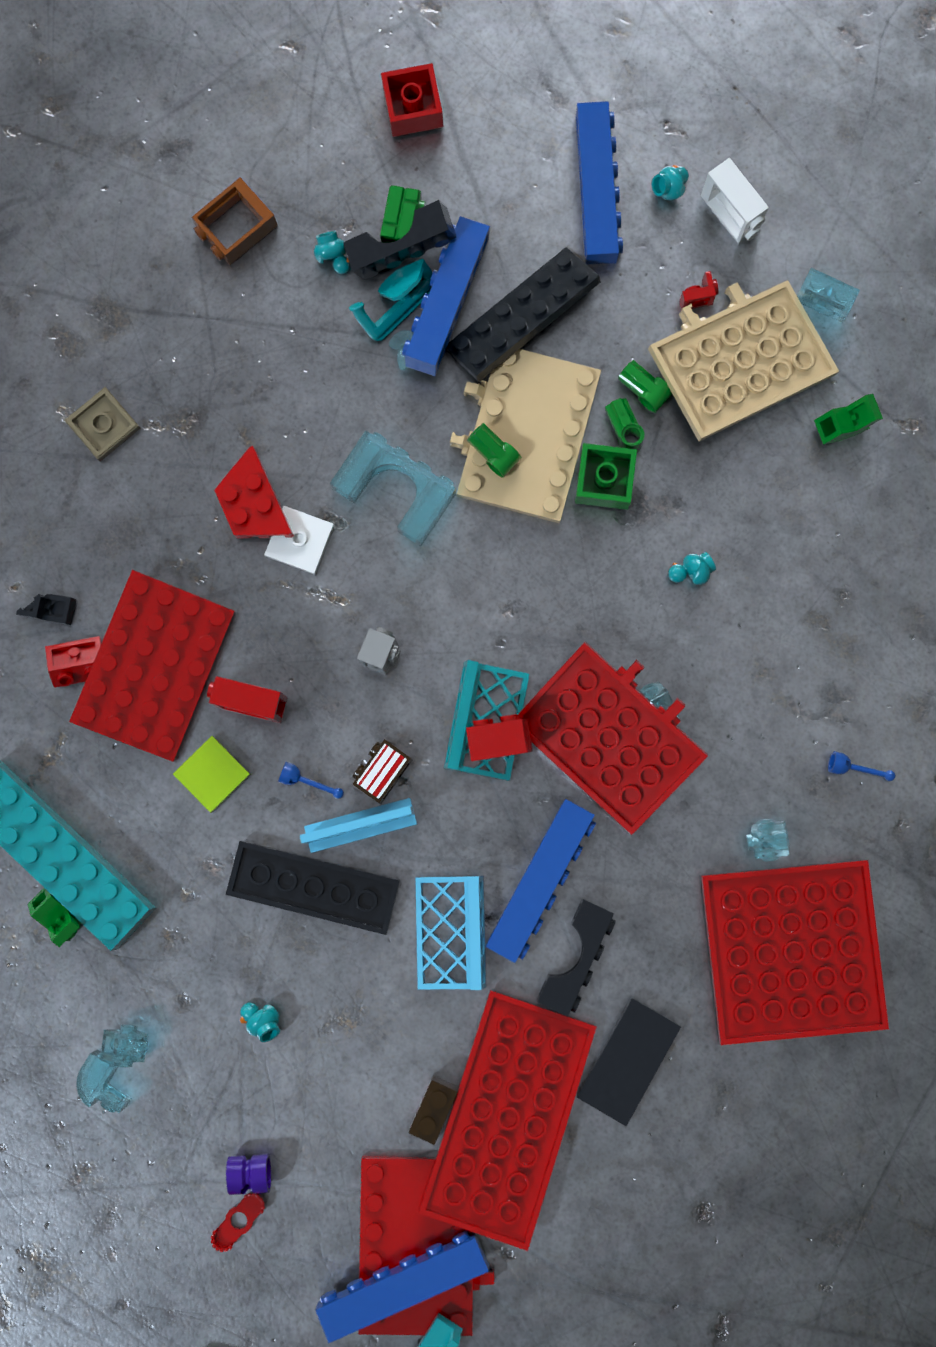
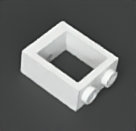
M728 158L708 172L701 197L735 241L740 244L745 239L748 241L752 240L761 232L760 227L766 220L765 215L769 207L733 161Z

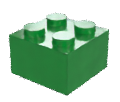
M583 443L575 503L628 510L632 498L637 450Z

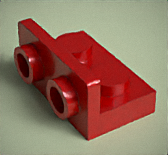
M100 636L45 646L48 673L53 687L86 682L102 643Z

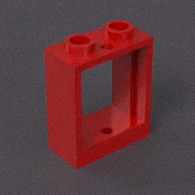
M218 676L215 677L214 682H210L207 690V698H210L209 703L218 708L277 723L282 722L288 697L279 691Z

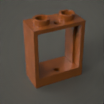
M241 177L192 216L196 225L193 230L203 242L207 239L212 245L210 249L220 261L224 258L229 265L234 263L278 226L274 214ZM242 200L260 222L226 249L208 226L238 201Z

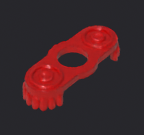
M250 1192L244 1195L241 1202L228 1211L225 1220L211 1235V1244H213L212 1247L216 1251L227 1252L231 1250L238 1238L250 1230L253 1221L265 1209V1201L261 1194ZM237 1212L245 1214L247 1217L246 1226L243 1228L234 1227L231 1221L233 1214Z

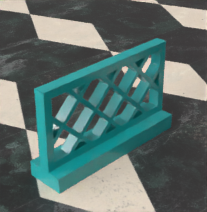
M471 660L463 663L444 769L510 781L515 755L503 756L506 762L504 774L494 772L488 762L494 758L484 759L474 768L463 766L465 754L470 752L469 748L466 749L468 743L466 728L473 726V722L471 723L473 714L476 720H482L495 711L500 719L502 714L498 708L511 701L516 709L515 714L518 715L524 707L530 674L480 664ZM481 670L491 672L497 683L485 690L479 681ZM498 674L507 675V676H505L504 678L501 679ZM510 677L521 678L520 690L511 695L503 682ZM500 685L508 698L496 706L487 692ZM478 687H479V689H480L481 692H482V693H480L479 695H477V689H478ZM484 695L492 709L480 717L474 705L475 701ZM517 695H519L518 702L514 699ZM485 765L488 771L479 768Z

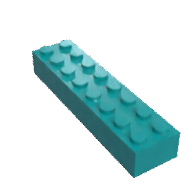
M0 760V846L110 951L119 949L152 914L156 907Z

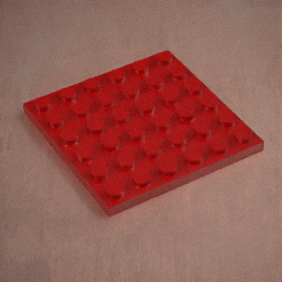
M868 860L701 876L720 1045L889 1029Z

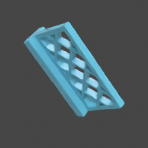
M411 798L304 826L306 834L300 835L302 844H309L310 852L314 853L417 825V820Z
M484 876L416 877L418 990H482L486 988ZM448 882L444 888L439 884ZM454 882H464V895L456 901L446 890ZM423 883H433L440 890L431 902L423 895ZM443 894L454 904L445 915L433 905ZM464 900L465 909L460 905ZM423 901L427 904V906L424 909ZM430 908L441 918L432 929L423 922V915ZM456 908L465 915V923L459 929L447 919ZM443 922L455 932L446 943L434 933ZM464 928H465V936L461 933ZM430 936L441 946L440 950L432 958L424 951V943ZM457 936L466 943V951L460 957L448 947ZM444 950L455 960L446 972L434 961ZM465 956H466V964L462 961V959H463ZM424 957L428 960V962H427V964H426L425 966H424ZM432 964L442 976L436 983H425V970ZM459 964L466 971L467 983H456L448 974ZM446 978L450 983L441 982Z

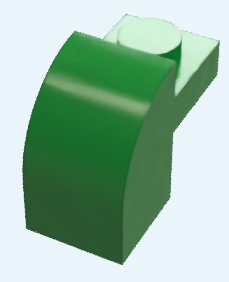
M868 394L846 407L831 409L816 418L814 422L824 445L856 436L870 429L869 426L880 421L883 417L874 394Z
M45 888L27 904L31 917L47 928L51 942L58 947L65 941H70L80 928L81 922Z

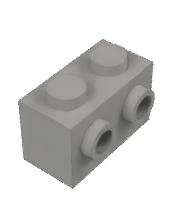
M377 627L376 630L369 628L357 657L359 663L364 667L387 675L390 665H396L401 652L396 639L392 635L393 633L381 627Z

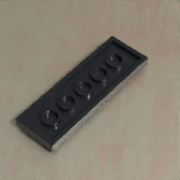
M565 247L448 343L446 350L480 382L601 283L600 277Z
M239 841L225 895L387 935L400 880Z

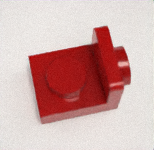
M711 271L704 273L702 279L703 287L695 285L682 291L679 300L681 310L692 304L691 309L713 305L715 297L719 293L717 280L712 279Z

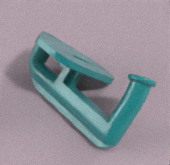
M419 259L394 271L380 285L378 292L381 296L397 302L375 323L365 312L363 302L351 305L349 310L353 312L355 318L370 338L375 341H381L422 302L425 293H430L432 288L430 286V279L433 272L424 259Z

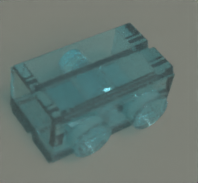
M810 268L797 297L802 305L828 317L832 316V319L843 323L860 290L816 269Z

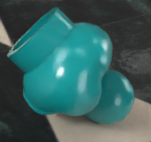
M677 165L663 168L652 179L654 194L672 201L680 198L685 193L686 187L684 184L689 178V173L684 167H678Z
M336 231L317 235L318 243L314 248L316 260L323 264L325 260L334 259V270L339 274L347 273L351 266L348 257L345 256L346 250L343 244L345 241L338 238Z
M703 552L700 555L691 553L685 556L683 565L675 562L672 563L673 566L669 569L668 576L671 581L680 583L686 579L688 574L695 585H703L709 581L710 573L716 570V566L707 552Z
M251 1002L241 1007L240 1022L246 1023L247 1032L251 1036L258 1037L260 1042H268L278 1036L280 1033L278 1027L280 1016L275 1007L266 1004L263 1009L259 1010L258 1006Z

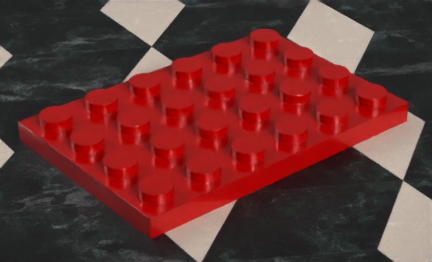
M132 570L69 722L173 762L230 624L234 610Z

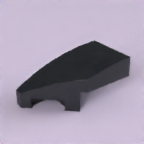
M38 594L34 597L32 603L25 608L18 609L16 615L71 626L76 599L53 594H46L45 596Z

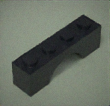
M437 200L415 210L410 230L404 237L395 242L382 243L377 241L368 232H365L343 242L352 272L360 278L368 279L376 276L379 271L385 268L399 266L402 263L401 261L408 258L421 257L425 254V251L431 248L446 246L450 240L457 237L447 207L440 200Z
M581 899L571 921V925L577 930L581 939L582 950L580 958L567 972L547 975L536 999L537 1003L567 1017L570 1011L576 1012L581 1001L578 993L582 985L587 987L593 971L589 970L593 960L598 961L604 950V945H601L604 935H610L616 923V920L612 919L614 913L585 899Z

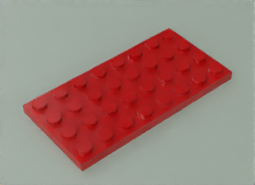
M490 990L420 1205L419 1214L528 1251L597 1026Z

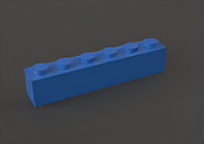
M609 101L577 103L576 109L586 265L617 263L619 253H623V238L618 237L617 228H621V212H616V203H619L620 192L619 186L614 187V178L618 177V163L613 161L612 153H616V137L611 136V128H614L615 118L614 111L609 112Z
M462 216L459 217L457 225H453L457 238L450 240L448 247H443L440 253V268L432 273L430 279V286L432 288L429 294L425 293L420 307L423 311L420 317H415L411 332H414L411 341L406 340L402 355L405 356L406 367L435 377L489 240L490 226Z
M564 799L487 941V948L516 963L518 958L524 959L530 947L526 943L531 933L534 935L538 933L544 921L540 919L543 910H550L557 897L553 894L557 884L563 886L570 873L566 869L570 860H577L583 849L579 845L583 836L589 837L596 825V822L592 821L595 816L594 814Z
M468 1231L461 1232L452 1237V1242L443 1246L441 1243L434 1244L425 1250L426 1253L419 1257L415 1255L407 1256L399 1262L400 1265L389 1269L388 1266L375 1271L372 1278L365 1281L362 1278L356 1279L347 1284V1289L337 1293L336 1290H332L322 1295L315 1311L328 1343L489 1272V1263L477 1234L474 1232L468 1234Z

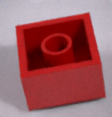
M433 63L381 73L392 137L443 127V112Z
M520 714L501 716V722L493 723V719L473 721V727L466 728L471 761L533 752L528 719H521Z

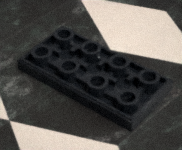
M631 997L577 1094V1098L627 1127L681 1026Z

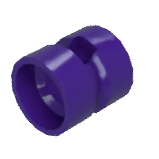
M269 1154L253 1155L250 1160H247L245 1156L228 1157L226 1184L229 1195L246 1194L248 1189H251L253 1194L270 1192L272 1172Z

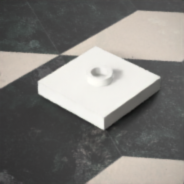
M283 506V512L294 536L291 538L271 536L264 555L270 559L315 575L333 531L334 524Z

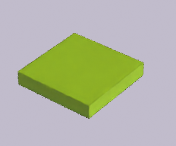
M211 736L173 773L210 813H213L251 775L214 736Z

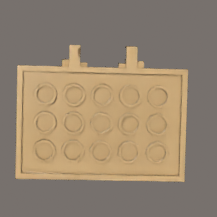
M788 280L753 297L749 294L744 295L738 282L730 285L725 290V294L731 300L727 309L705 319V317L699 318L698 314L692 311V304L682 308L679 313L683 322L681 325L682 330L649 346L648 350L698 441L704 440L837 375L839 372Z
M519 349L490 373L488 382L483 380L481 384L467 382L464 396H474L475 399L479 400L478 405L481 406L475 429L484 423L503 442L513 446L522 458L504 478H501L486 464L487 460L467 441L469 436L465 434L457 436L453 432L450 446L462 449L461 454L467 456L457 496L560 524L601 370Z

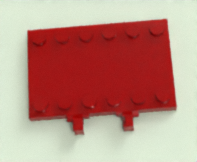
M584 642L519 714L521 719H528L531 742L632 835L708 757V754L677 726L681 721L677 715L685 708V704L678 697L667 709L661 705L657 708L636 688L638 684L634 679L645 668L637 659L627 670L623 666L616 670L587 642Z
M362 1156L359 1278H362L363 1281L374 1277L373 1273L383 1267L388 1266L389 1269L400 1265L399 1262L403 1258L410 1255L419 1257L426 1253L425 1250L428 1247L437 1243H441L443 1246L452 1242V1237L468 1231L419 1214L420 1205L436 1157ZM492 1268L487 1273L358 1330V1335H425L439 1313L463 1328L461 1336H472L473 1290H480V1285H494L495 1269Z

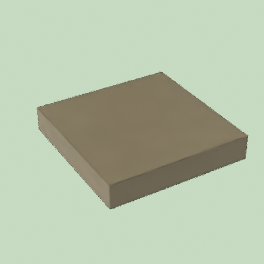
M106 387L64 420L99 462L140 429L139 425Z

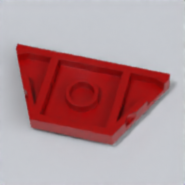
M251 446L214 489L233 535L237 539L251 538L253 536L259 538H270V536L291 538L294 536L257 451Z

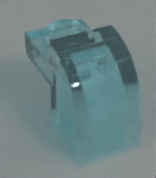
M98 1049L89 1054L78 1073L76 1082L78 1095L88 1107L96 1104L99 1100L101 1101L100 1105L107 1111L120 1113L127 1107L132 1098L109 1084L120 1064Z

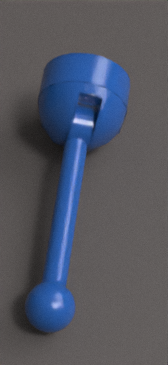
M833 751L828 763L829 773L845 774L849 769L885 777L887 781H893L896 777L895 773L891 770L884 772L851 764V760L847 755Z
M287 761L278 782L285 785H294L300 781L329 792L336 799H340L344 795L341 788L333 789L302 777L299 768Z

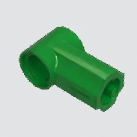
M634 360L629 362L618 376V380L638 396L641 404L653 413H656L672 395L665 380L660 377H653Z
M626 398L612 401L609 405L605 406V411L619 440V447L636 449L639 452L645 435L643 428L638 425ZM627 435H634L638 438V441L629 443L625 437Z
M484 423L477 427L467 439L487 460L486 464L501 478H504L522 458L513 446L503 442Z

